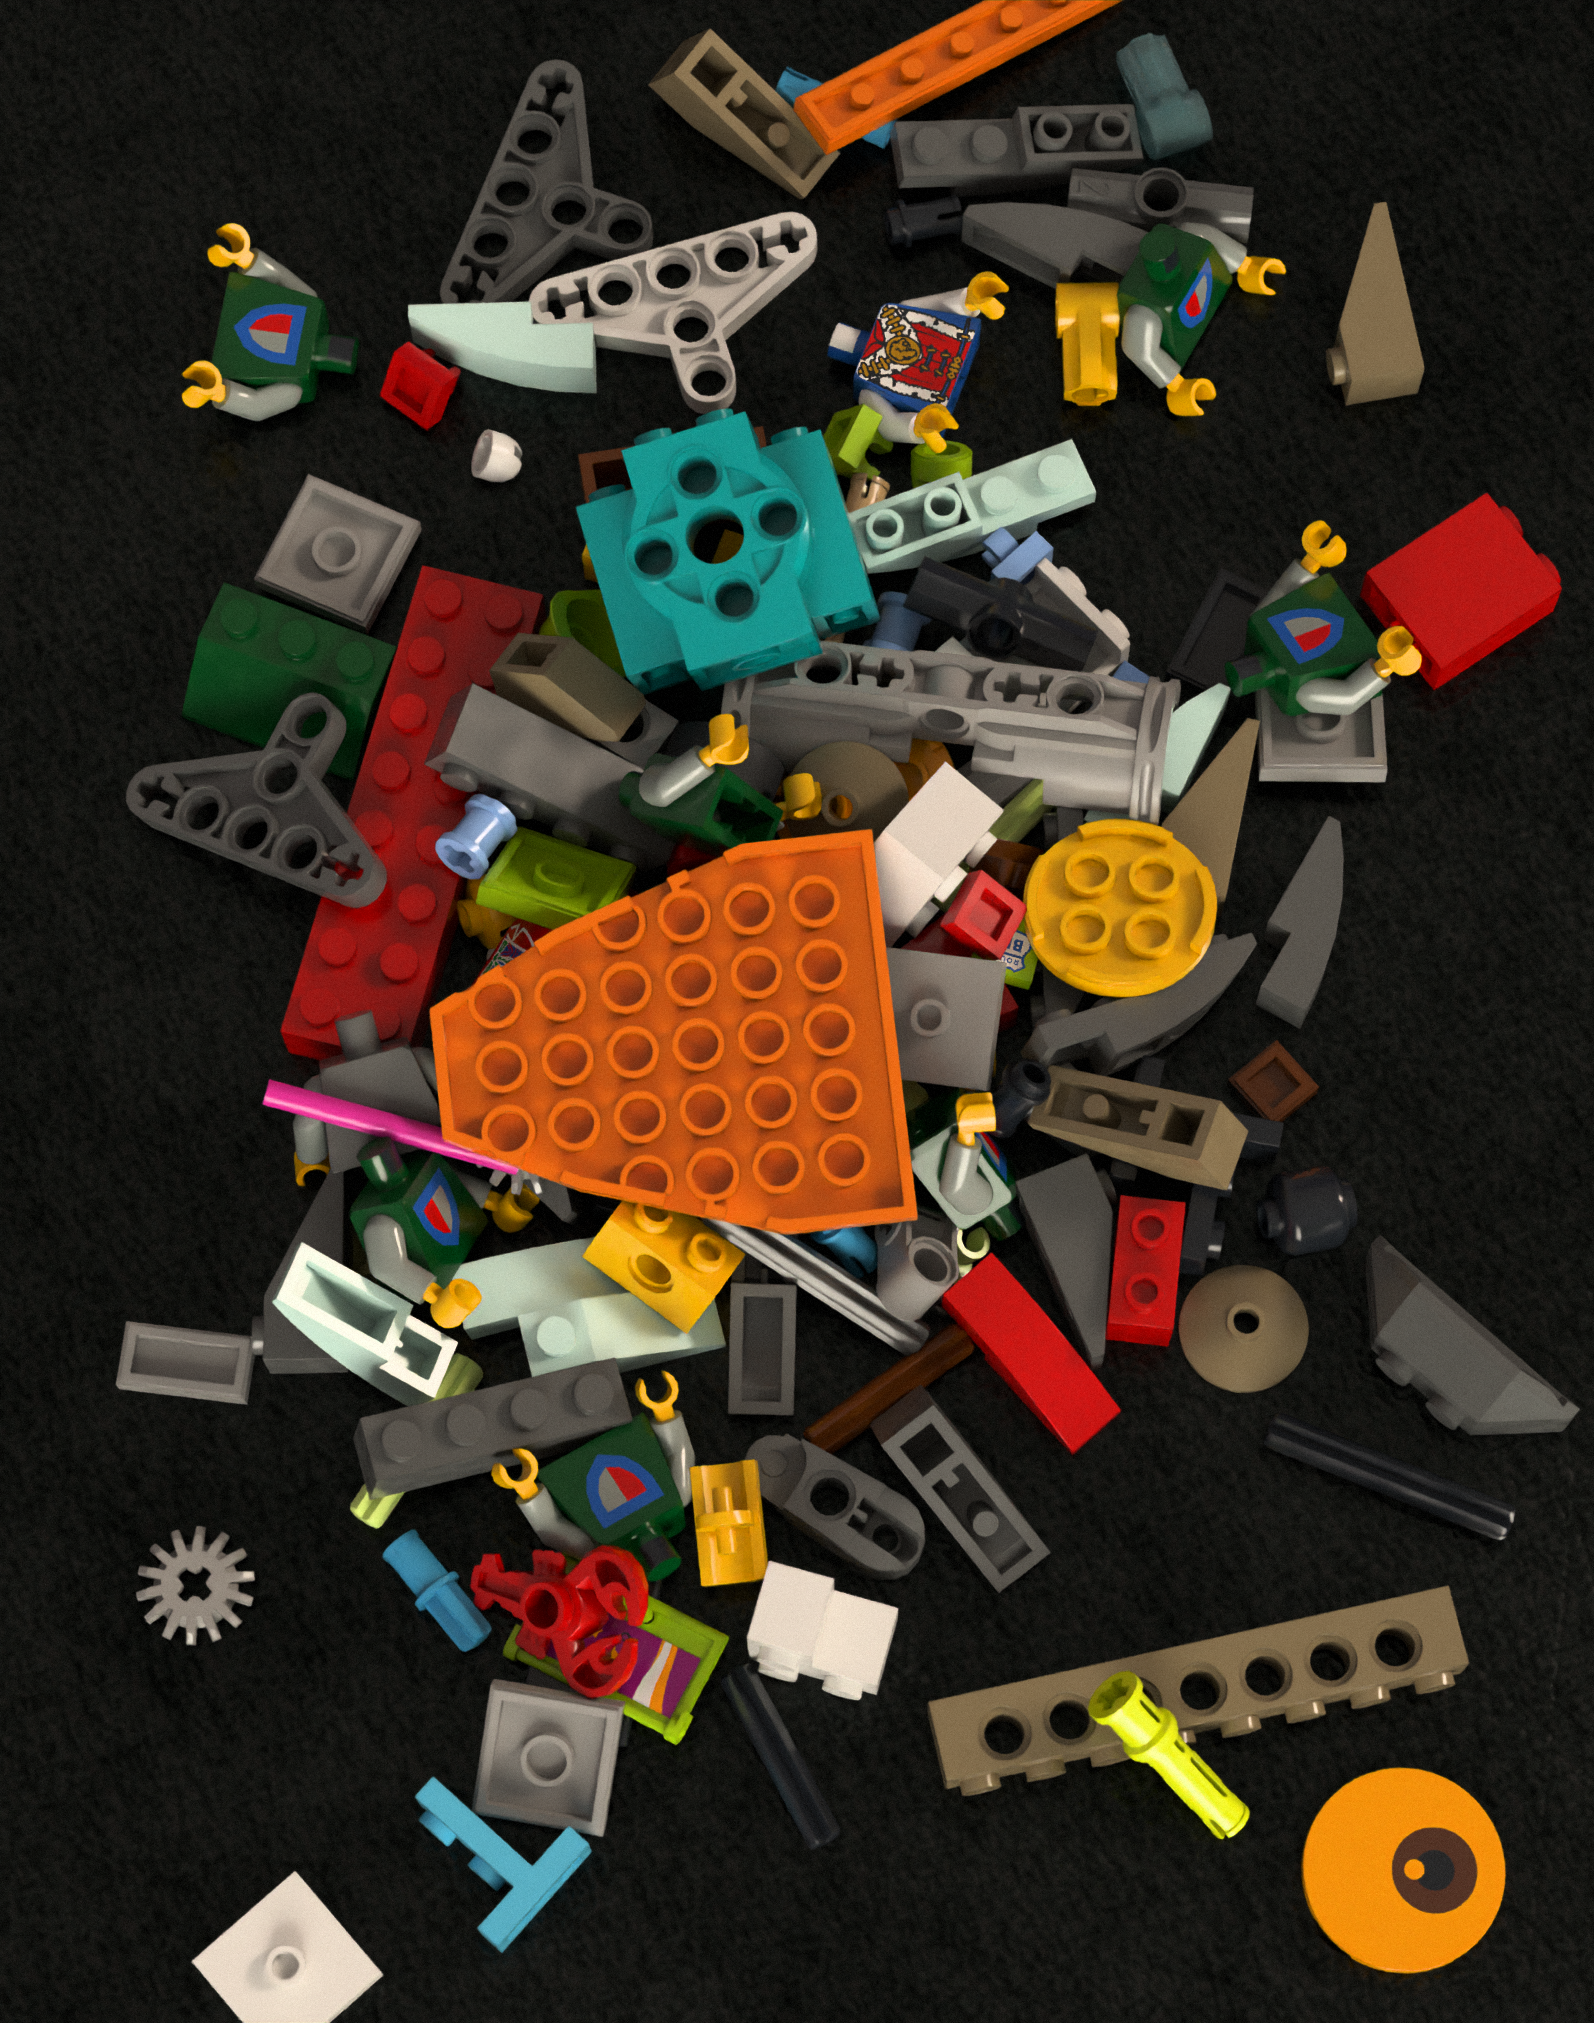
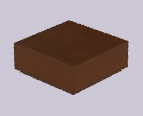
M1277 1040L1233 1075L1227 1083L1231 1091L1256 1118L1283 1122L1317 1094L1319 1086Z

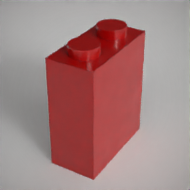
M1485 493L1368 570L1361 589L1360 596L1386 629L1402 626L1414 638L1411 645L1419 651L1422 657L1418 671L1433 690L1439 688L1553 612L1562 591L1560 576L1553 563L1544 554L1539 553L1536 555L1523 539L1522 527L1513 512L1506 506L1498 507L1488 493Z

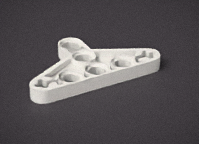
M784 212L547 279L535 287L529 299L532 305L534 324L593 323L596 347L670 358L682 396L687 405L694 411L706 414L715 410L726 409L734 401L736 395V377L725 341L814 262L817 254L816 229L811 220L803 214ZM791 233L794 241H799V251L789 253L786 246L781 245L782 235ZM758 240L763 241V252L767 251V263L769 266L765 268H759L758 245L755 242ZM730 247L743 250L749 257L748 264L737 272L723 271L717 267L714 261L716 255L721 250ZM668 264L683 265L691 274L690 280L684 286L677 289L662 286L656 277L661 268ZM614 280L623 281L633 291L627 302L612 306L604 303L599 298V290L605 283ZM588 289L590 308L595 315L589 318H585L583 301L581 302L580 291ZM559 299L562 307H566V317L555 320L554 315L548 312V302ZM686 317H696L703 320L709 329L703 339L697 342H685L675 335V325ZM708 370L720 373L726 380L725 388L714 396L698 394L691 386L693 378L698 373Z

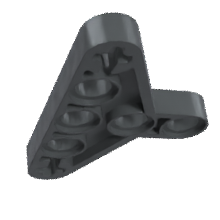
M562 60L546 61L537 66L530 75L441 283L440 296L442 304H458V296L456 294L466 295L473 282L472 270L480 274L477 282L480 301L471 300L469 303L512 302L575 248L610 260H617L649 251L652 247L653 228L651 217L647 210L634 201L596 189L593 186L583 82L581 74L572 64ZM557 82L565 83L567 93H559L552 106L553 117L545 113L548 103L546 89H554ZM563 121L562 125L559 127L557 122ZM532 130L543 131L552 139L548 149L539 154H528L522 151L518 146V140L523 134ZM515 181L526 185L530 190L529 196L519 205H504L496 198L497 190L507 182ZM567 200L577 201L584 206L586 214L578 223L564 225L557 222L552 216V211L556 205ZM628 219L637 222L643 231L639 239L633 243L620 244L612 240L608 235L611 226L619 220ZM488 233L499 234L508 242L505 251L493 258H486L477 254L473 249L474 243L479 237ZM497 276L495 282L490 277Z
M307 693L294 699L285 709L267 745L262 751L145 767L136 773L129 782L126 791V803L129 809L154 829L348 907L360 908L368 906L380 896L385 888L387 871L383 862L322 781L344 739L346 719L342 712L321 694ZM326 712L327 721L323 730L315 737L302 738L301 729L306 719L314 713ZM296 767L297 778L293 786L284 793L274 794L272 792V783L276 775L284 768ZM155 792L158 794L169 793L177 800L175 810L170 805L158 800H153L150 803L152 796ZM218 803L219 813L213 824L206 829L195 830L194 820L198 811L206 804ZM266 822L268 831L263 842L253 849H244L242 840L248 828L255 823ZM316 842L317 852L313 861L304 868L293 869L291 860L296 849L303 843ZM337 862L342 867L351 871L359 872L361 869L364 871L359 880L349 879L345 881L333 870Z

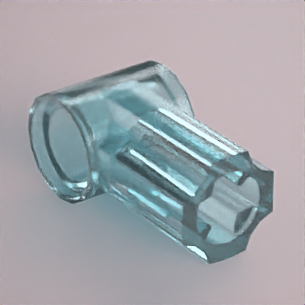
M1149 33L1132 39L1125 48L1117 52L1116 63L1136 105V119L1140 136L1152 160H1157L1212 140V125L1206 105L1196 89L1189 90L1165 35L1155 36Z

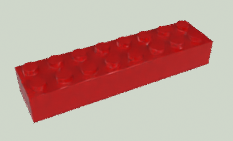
M422 565L347 811V815L383 862L387 871V881L380 896L368 906L360 908L348 907L321 896L280 1030L289 1053L320 1061L343 1054L334 1020L362 1010H372L381 1043L407 1037L412 1048L422 1047L430 1021L429 1009L435 1004L459 923L457 902L465 899V886L468 878L453 872L442 862L435 850V843L444 832H452L465 816V804L474 794H483L477 790L475 792H465L449 786L441 780V772L424 765V762L452 695L472 683L497 695L489 670L518 633L538 635L540 627L547 619L543 594ZM336 862L333 871L345 881H348L349 879L359 880L364 870L361 869L359 872H354Z

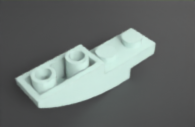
M1070 439L964 480L959 472L850 512L849 517L867 574L917 568L925 556L939 562H945L987 550L982 543L1000 527L1009 532L1015 540L1032 535L1037 531L1038 523L1095 502L1096 490L1073 440Z

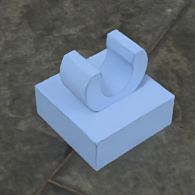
M1000 527L982 543L987 549L982 554V559L993 569L991 571V580L1006 577L1026 585L1034 577L1035 566L1042 559L1047 558L1052 563L1053 547L1037 531L1019 545L1009 532Z

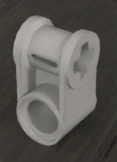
M916 1203L917 1220L875 1225L874 1234L875 1241L877 1242V1295L883 1307L892 1315L902 1320L914 1321L920 1319L958 1279L957 1235L959 1228L956 1227L942 1207L936 1210Z

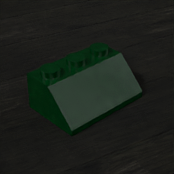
M224 582L198 637L182 716L187 720L265 748L285 709L294 699L307 693L321 694L334 704L346 719L344 739L326 772L355 782L363 762L397 646ZM326 712L314 713L306 719L301 729L302 738L315 737L323 730L327 721Z

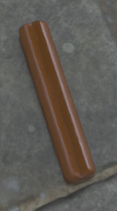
M949 1324L928 1339L917 1353H912L910 1356H905L805 1428L803 1434L806 1441L831 1455L870 1428L872 1421L920 1384L925 1388L972 1354L975 1348L970 1337L958 1324Z

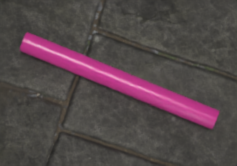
M269 1079L262 1105L380 1138L389 1137L392 1141L509 1174H517L518 1169L444 1142L442 1128L439 1126Z

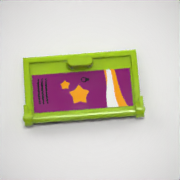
M562 1553L567 1561L566 1573L569 1574L580 1560ZM648 1595V1610L641 1626L628 1625V1613L624 1620H617L607 1612L609 1617L607 1623L600 1631L584 1639L587 1647L610 1634H621V1644L614 1647L611 1652V1657L615 1659L626 1639H638V1660L630 1679L619 1690L602 1698L625 1701L624 1715L663 1734L664 1739L677 1745L685 1735L693 1719L690 1713L729 1640V1636ZM623 1596V1602H624V1605H625V1607H626V1609H627L626 1602H625V1598H624V1596ZM654 1612V1620L649 1624H643L649 1622L652 1619ZM516 1624L505 1644L503 1656L513 1661L520 1660L570 1686L561 1672L552 1640L545 1658L538 1660L535 1655L531 1656L524 1648L521 1649L516 1645L515 1638L522 1628V1625Z

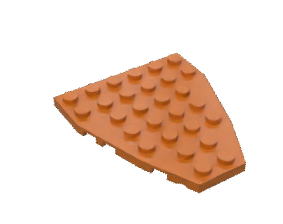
M872 829L740 844L723 852L722 857L689 872L683 870L666 878L667 882L632 898L626 896L552 930L535 941V946L502 967L497 965L478 977L477 982L466 990L450 995L429 1009L442 1138L446 1143L584 1193L636 1204L639 1203L784 1235L914 1221L918 1219Z

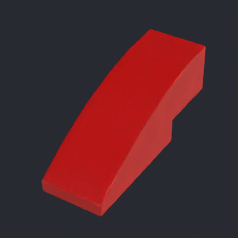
M992 1252L943 1294L942 1307L985 1353V1361L1071 1455L1121 1412L1120 1408L1073 1346Z

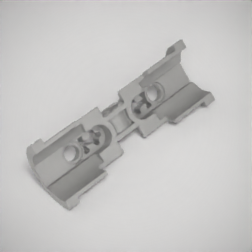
M820 641L823 654L725 684L721 714H731L734 716V729L744 724L748 725V736L763 744L779 758L786 773H792L800 760L814 749L837 741H855L870 745L880 750L892 761L902 763L909 762L913 739L974 746L971 771L1044 780L1043 804L1125 814L1129 815V820H1140L1157 826L1161 812L1166 747L1172 712L1178 709L1181 695V684L1178 679L1160 682L1159 677L1151 676L1148 683L1119 680L1103 674L994 662L989 658L924 650L911 652ZM810 669L841 672L836 680L826 684L812 682L806 677V673ZM852 674H857L858 685H852ZM877 684H878V685H887V686H889V687H884V688H882V687H878ZM1041 693H1046V708L1038 707ZM1061 699L1093 703L1092 707L1082 714L1066 713L1057 704Z

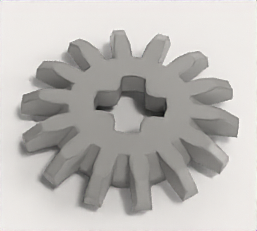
M196 1526L193 1544L185 1545L179 1530L171 1532L170 1535L175 1550L168 1554L160 1546L154 1544L150 1548V1552L161 1561L158 1569L140 1566L138 1570L139 1576L154 1579L152 1587L136 1592L138 1601L155 1599L156 1605L144 1618L150 1625L164 1615L168 1621L162 1636L171 1640L178 1626L186 1628V1645H196L197 1629L207 1628L212 1642L221 1639L216 1623L223 1618L233 1627L237 1628L242 1620L231 1611L234 1603L237 1602L251 1606L254 1598L238 1591L239 1583L255 1581L254 1571H236L234 1566L248 1556L246 1552L241 1548L228 1555L224 1554L222 1550L230 1536L223 1532L220 1533L211 1546L204 1544L206 1528L202 1526ZM203 1568L210 1571L212 1575L208 1578L206 1584L212 1592L208 1598L203 1601L194 1595L186 1602L179 1597V1594L184 1589V1585L178 1579L181 1573L189 1570L196 1575Z

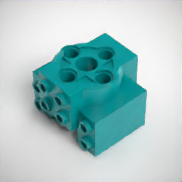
M730 408L715 410L698 417L695 420L697 427L672 434L670 428H660L637 436L634 439V447L621 450L633 489L626 491L625 485L621 484L604 487L589 494V503L576 506L626 677L643 695L691 680L696 682L701 691H705L823 654L818 634L822 640L881 621L834 464L821 430L808 433L807 427L791 428L775 434L771 437L772 445L761 448L758 437L745 411L734 415L733 410ZM725 519L736 522L743 527L744 539L742 546L737 554L728 561L710 564L694 556L695 538L706 524L715 520Z

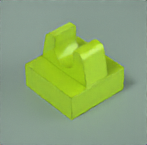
M865 404L834 413L823 437L830 452L836 474L851 479L855 473H867L866 482L872 481L873 475L879 476L880 472L867 463L865 458L867 448L881 455L891 452L893 442L885 440L877 429L883 417Z

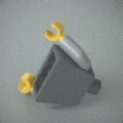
M362 1010L335 1019L334 1023L343 1054L319 1061L320 1074L309 1079L304 1084L303 1089L441 1127L434 1052L430 1048L425 1047L412 1048L407 1037L381 1043L372 1010ZM295 1114L293 1121L296 1148L294 1164L298 1186H305L304 1175L310 1170H322L327 1176L330 1169L334 1174L361 1166L357 1159V1153L367 1143L380 1137ZM393 1141L400 1155L420 1149Z

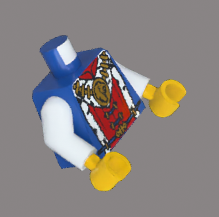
M985 271L979 273L966 288L905 300L900 304H883L871 333L841 322L837 324L829 344L827 356L857 367L853 378V399L859 405L865 404L883 417L877 429L888 442L914 444L926 442L931 451L935 453H941L947 447L943 436L947 428L957 430L959 427L952 413L980 345L981 319L975 317L981 311L989 319L997 320L1003 316L1005 307L993 296L1000 292L1006 293L1009 287L993 272Z

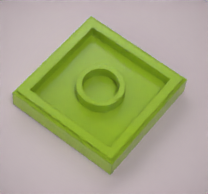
M517 827V832L507 842L480 883L475 904L554 930L626 897L633 886L637 866L524 827Z

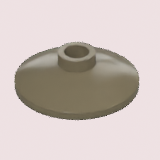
M837 741L825 744L803 757L790 775L809 773L813 776L814 782L820 783L822 795L821 811L813 819L793 820L788 818L786 823L793 838L872 829L873 842H875L884 829L909 803L906 782L893 761L880 750L870 745L855 741ZM842 795L851 801L853 810L849 818H839L832 811L831 805L835 796Z
M1232 1265L1208 1274L1189 1292L1180 1313L1179 1340L1187 1361L1207 1382L1231 1392L1253 1393L1279 1384L1298 1366L1308 1342V1317L1299 1295L1282 1277L1258 1266ZM1248 1313L1256 1319L1258 1328L1249 1334L1241 1333L1235 1328L1233 1319L1238 1314Z

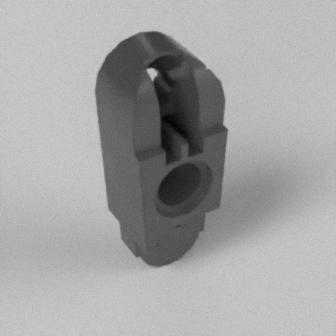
M787 1433L784 1437L780 1435L765 1436L757 1440L749 1448L745 1460L755 1459L758 1462L761 1500L784 1516V1520L864 1575L877 1580H895L908 1574L919 1563L925 1544L924 1522L918 1508L908 1498L804 1439L799 1441ZM835 1487L847 1496L848 1504L841 1513L826 1516L813 1508L811 1503L813 1495L822 1488ZM881 1529H891L897 1535V1547L889 1553L873 1542L874 1534Z

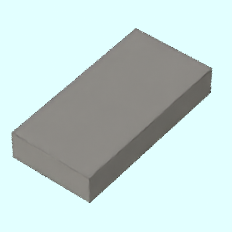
M126 1321L116 1385L122 1390L247 1405L255 1359L252 1348V1336Z

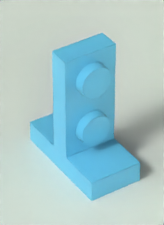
M432 1777L415 1796L419 1804L426 1810L418 1820L447 1847L455 1838L461 1841L475 1854V1857L467 1865L495 1891L498 1892L505 1883L512 1888L478 1927L480 1933L501 1953L592 1852L589 1843L568 1826L538 1861L531 1866L436 1778Z

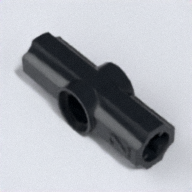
M927 556L922 559L902 606L966 634L970 646L983 657L999 660L1015 655L1044 668L1082 672L1098 633L1097 629L1034 603L1031 592L1017 580L1004 577L985 582Z

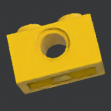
M622 1201L582 1257L687 1334L746 1254L721 1235L705 1226L702 1221L693 1215Z

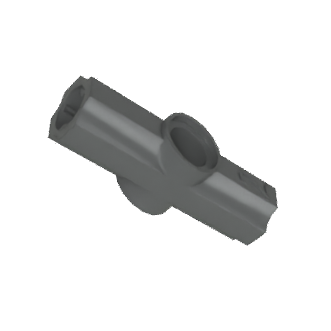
M1072 168L1067 208L1084 210L1119 220L1148 233L1151 232L1155 225L1160 223L1174 228L1186 222L1203 223L1217 228L1238 243L1247 244L1254 188L1187 181L1176 171L1168 168H1153L1142 175ZM1161 200L1167 202L1173 208L1168 211L1159 212L1152 210L1146 204L1151 201Z

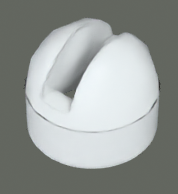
M490 429L485 430L474 449L471 465L473 476L491 482L502 483L514 478L519 473L522 465L520 462L522 456L520 446L506 434Z

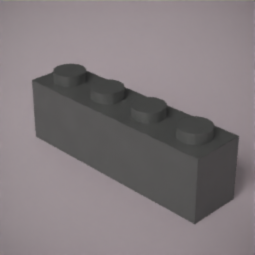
M473 683L450 697L424 762V765L441 772L440 778L443 782L461 791L475 792L477 790L505 805L515 818L524 820L533 818L552 827V834L557 839L581 847L588 845L610 857L634 864V866H637L636 874L646 873L669 862L675 843L668 841L630 814V809L623 807L619 800V788L624 776L631 771L643 773L644 769Z
M611 1358L363 1417L358 1422L353 1440L369 1500L492 1471L494 1463H500L504 1468L521 1464L520 1460L515 1457L512 1449H525L533 1454L536 1460L571 1452L617 1426L631 1423L633 1419L616 1359Z

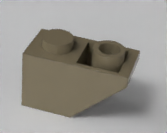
M518 633L489 670L497 696L583 739H592L597 742H618L646 705L642 692L572 637Z

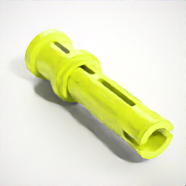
M1121 1671L1102 1682L1094 1691L1089 1701L1088 1711L1090 1716L1101 1725L1108 1724L1123 1740L1122 1747L1124 1752L1131 1759L1141 1763H1148L1190 1809L1194 1810L1217 1838L1224 1839L1225 1834L1228 1837H1232L1238 1833L1249 1818L1248 1807L1223 1784L1222 1780L1182 1740V1737L1178 1734L1175 1716L1164 1707L1157 1708L1142 1692L1143 1684L1141 1680L1131 1671Z

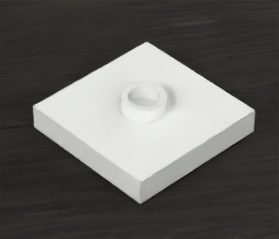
M296 1871L192 1960L193 1964L243 2023H330L383 1976L382 1972Z

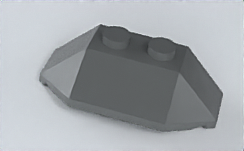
M1381 1235L1371 1244L1365 1258L1371 1349L1379 1355L1376 1363L1389 1378L1401 1386H1406L1410 1382L1429 1399L1425 1405L1439 1422L1452 1430L1460 1426L1469 1435L1562 1432L1580 1410L1575 1404L1535 1372L1402 1256Z

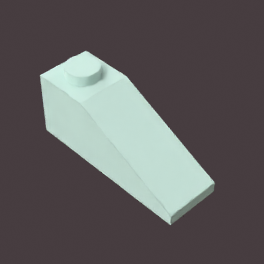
M632 1293L578 1299L517 1315L532 1377L611 1358L616 1359L619 1373L726 1347L714 1299L687 1334Z

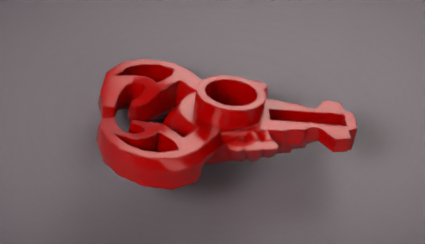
M601 1545L587 1552L569 1574L566 1573V1558L561 1552L554 1553L551 1550H534L532 1553L534 1571L526 1572L519 1570L507 1572L504 1569L499 1553L483 1554L481 1564L474 1566L470 1588L475 1593L473 1604L483 1611L489 1609L497 1601L502 1608L510 1611L514 1617L522 1619V1628L515 1638L516 1645L521 1649L524 1648L531 1656L535 1655L538 1660H542L547 1655L552 1640L561 1672L573 1691L588 1698L594 1699L611 1695L630 1679L638 1660V1639H626L615 1659L611 1657V1652L614 1647L621 1644V1634H610L587 1647L585 1646L584 1639L591 1637L603 1628L609 1620L607 1612L617 1620H624L628 1613V1625H642L648 1610V1583L643 1567L631 1552L614 1545ZM623 1596H624V1598H625V1602H626L627 1609H626V1607H625V1605H624V1602H623Z

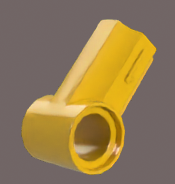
M1118 282L1056 283L1057 339H1062L1064 400L1075 402L1078 406H1097L1105 401L1116 399L1118 383L1115 338L1119 336L1120 323L1117 301Z

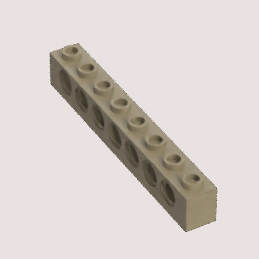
M1444 1586L928 1702L927 1712L945 1789L960 1786L962 1796H970L1000 1788L999 1777L1025 1772L1027 1781H1038L1066 1773L1065 1762L1090 1757L1092 1766L1099 1767L1130 1759L1122 1747L1123 1740L1108 1724L1101 1725L1097 1723L1088 1711L1089 1701L1094 1691L1110 1676L1121 1671H1131L1138 1676L1143 1684L1142 1692L1157 1708L1164 1707L1175 1716L1178 1734L1188 1746L1196 1743L1194 1733L1220 1728L1223 1738L1239 1736L1261 1729L1259 1719L1285 1713L1287 1723L1306 1721L1325 1715L1324 1704L1350 1699L1353 1709L1368 1707L1390 1700L1389 1690L1414 1684L1417 1694L1443 1690L1455 1685L1453 1675L1461 1674L1469 1664L1450 1589L1449 1586ZM1384 1635H1393L1400 1638L1408 1648V1662L1402 1666H1389L1382 1662L1375 1651L1376 1639ZM1323 1649L1337 1653L1345 1666L1344 1676L1335 1681H1326L1319 1678L1311 1668V1654ZM1255 1664H1265L1272 1667L1279 1675L1280 1690L1268 1696L1253 1692L1246 1683V1669ZM1193 1678L1207 1681L1215 1690L1216 1703L1206 1710L1190 1708L1185 1704L1180 1694L1182 1683ZM1063 1707L1077 1709L1086 1719L1087 1731L1076 1739L1069 1740L1059 1737L1050 1725L1052 1713ZM996 1722H1009L1018 1728L1022 1735L1023 1743L1013 1753L999 1754L993 1751L985 1741L984 1733L987 1728Z

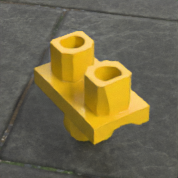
M753 1459L728 1464L689 1467L701 1586L711 1587L764 1580L768 1559L758 1462Z

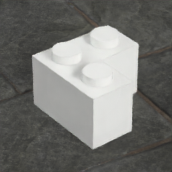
M944 762L874 842L885 944L889 948L905 931L916 938L939 910L930 900L935 896L944 903L968 874L959 865L965 861L974 868L997 841V838L989 830L1004 810L947 762Z
M769 1561L747 1636L749 1659L760 1662L758 1668L760 1673L776 1679L796 1682L798 1673L824 1680L822 1689L840 1697L860 1700L862 1691L877 1695L898 1620V1608L835 1591L833 1578Z

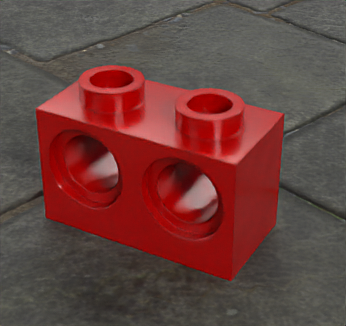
M1120 1196L1116 1213L1108 1290L1106 1340L1159 1346L1169 1345L1174 1328L1186 1202Z

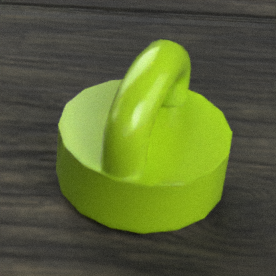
M945 441L947 447L941 453L931 451L926 442L917 445L911 451L913 489L957 472L960 473L963 480L971 477L972 450L964 444L952 441Z

